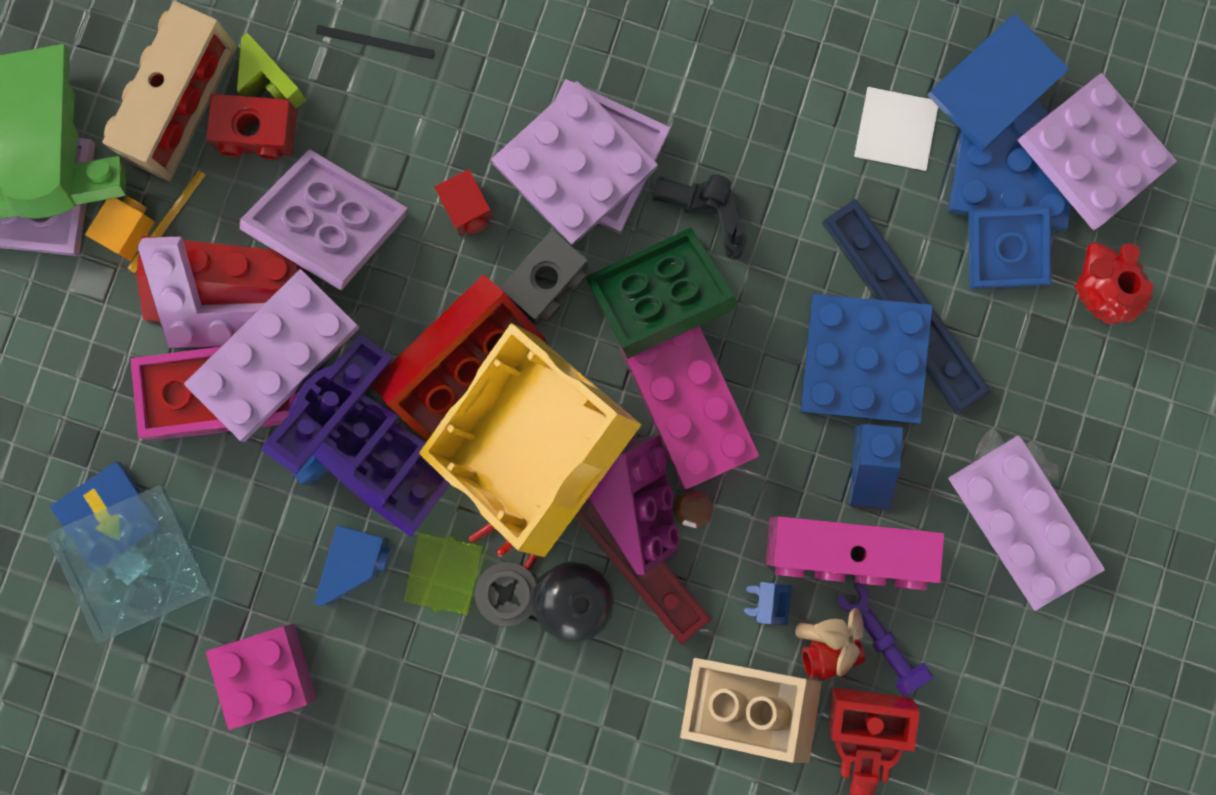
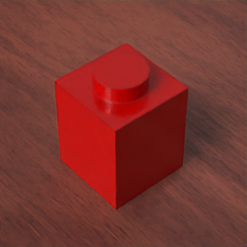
M469 169L434 186L459 236L465 233L468 236L475 235L489 226L488 221L494 219Z

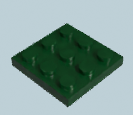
M692 228L594 272L586 278L627 359L738 308L735 295Z

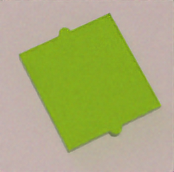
M418 533L404 602L432 607L433 612H438L442 609L468 615L483 546L455 541L453 536H448L445 539Z

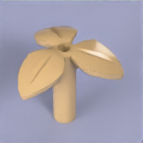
M853 608L849 614L848 627L840 619H829L815 625L800 622L796 626L795 633L798 638L826 643L836 650L841 649L836 671L838 676H843L852 668L860 653L854 641L863 638L864 623L860 610Z

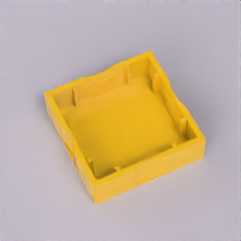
M511 323L478 369L466 393L450 408L419 454L453 487L469 496L479 509L481 515L518 551L545 557L642 424L538 336Z

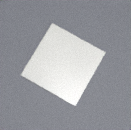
M867 87L854 157L926 171L938 106L931 99Z

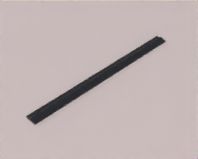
M317 25L316 28L317 34L427 58H433L434 50L321 25Z

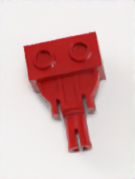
M832 687L827 727L831 740L834 741L835 748L842 759L841 776L849 778L851 768L850 795H874L875 787L879 783V776L882 783H888L890 768L899 761L904 750L915 751L920 710L913 698Z

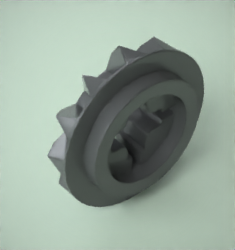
M513 562L494 564L487 568L477 581L475 587L477 608L483 617L493 624L499 626L517 625L525 621L534 611L532 600L537 582L528 569ZM518 580L514 595L522 604L519 606L516 602L507 601L501 604L499 608H496L495 606L499 602L498 599L501 594L493 583L495 582L497 585L501 584L507 587L510 583Z

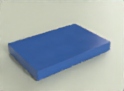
M1014 13L940 81L927 96L982 151L1058 81L1069 68Z

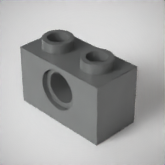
M551 229L502 284L500 289L536 325L542 319L548 322L562 307L563 304L559 301L569 289L575 292L588 277V274L585 272L588 268L587 259ZM543 272H553L557 275L558 282L551 289H542L536 284L538 276Z

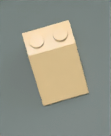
M694 658L680 738L791 763H809L822 681Z

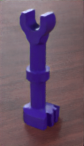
M857 583L854 585L855 590L859 593V601L856 604L848 603L843 595L837 597L838 604L845 611L851 612L853 608L860 610L864 628L874 641L871 645L877 653L882 652L898 675L899 679L895 686L903 697L933 679V674L925 663L922 662L913 669L895 645L894 642L897 639L891 631L887 633L868 604V591L862 584Z

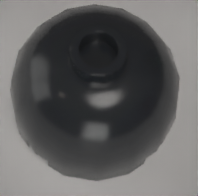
M570 561L553 567L541 576L534 588L532 600L534 613L543 630L560 641L574 643L591 639L605 629L612 616L614 604L611 586L600 571L588 564Z

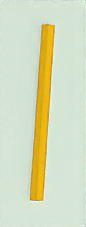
M200 170L196 173L150 237H161L206 174ZM139 253L128 267L133 273L137 270Z

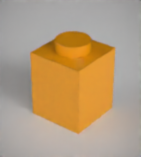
M126 195L123 201L117 198L106 199L85 235L132 261L138 251L137 246L141 241V236L148 235L155 221L144 215L147 207Z

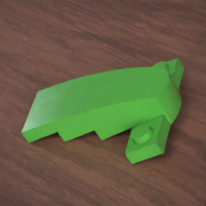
M65 44L0 55V219L15 216L31 219L48 218L64 213L79 204L126 196V165L120 155L76 164L79 132L73 124L75 92L69 84L70 53Z

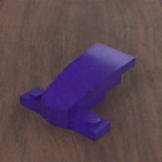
M359 334L331 367L328 366L316 372L304 383L288 409L287 418L266 440L262 451L295 475L314 455L353 493L397 528L412 537L451 484L419 454L426 443L395 423L398 418L397 414L364 395L389 366L392 356Z

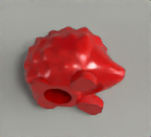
M1096 242L1087 246L1082 274L1078 276V282L1074 288L1079 295V300L1082 301L1086 309L1105 324L1133 322L1141 313L1148 309V303L1153 299L1151 294L1154 285L1148 280V275L1143 272L1144 265L1137 262L1140 249L1133 244L1121 246L1120 254Z

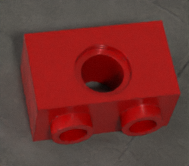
M211 94L206 140L218 150L219 154L228 157H241L242 152L257 153V157L266 160H280L281 155L293 156L297 110L289 100ZM253 122L260 123L256 134L244 136L245 129L249 124Z

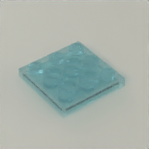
M163 483L45 534L97 644L212 593L209 582Z

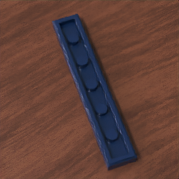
M854 199L822 222L876 300L930 305L857 199ZM932 307L926 372L953 411L958 414L991 392V390Z

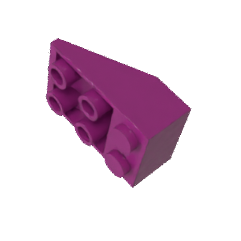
M660 435L632 437L588 497L637 575H645L677 552L680 540L679 530L674 525L672 513L673 492L668 486L666 476L667 454L662 447Z

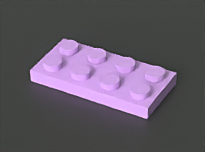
M300 269L184 385L241 442H245L360 327Z
M1019 435L948 478L1034 611L1105 570Z

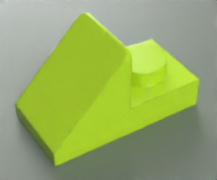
M248 33L242 36L237 83L238 93L245 97H255L261 90L266 88L275 99L289 100L295 109L300 107L306 101V98L299 88Z

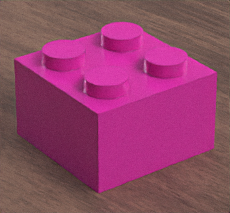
M294 623L205 651L228 730L306 706L317 700Z

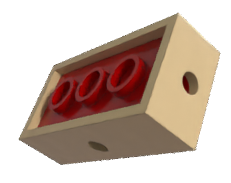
M174 1L169 11H165L162 14L158 23V33L152 45L147 46L140 58L141 67L135 79L126 85L122 94L123 102L116 116L111 117L105 126V138L102 142L117 155H120L129 164L168 182L171 181L210 103L211 94L215 93L238 47L218 20Z

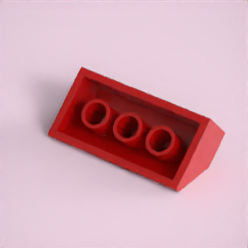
M141 236V240H142V238H157V237ZM183 240L201 305L266 303L300 269L306 275L308 273V270L272 249ZM139 253L136 278L143 320L161 322Z
M483 274L384 370L373 383L372 388L394 412L427 442L450 408L466 393L478 369L511 323L538 336L544 342L546 339L505 292Z

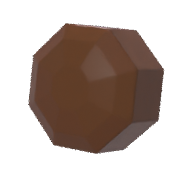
M691 489L678 496L674 513L681 525L696 529L710 521L714 506L706 493Z

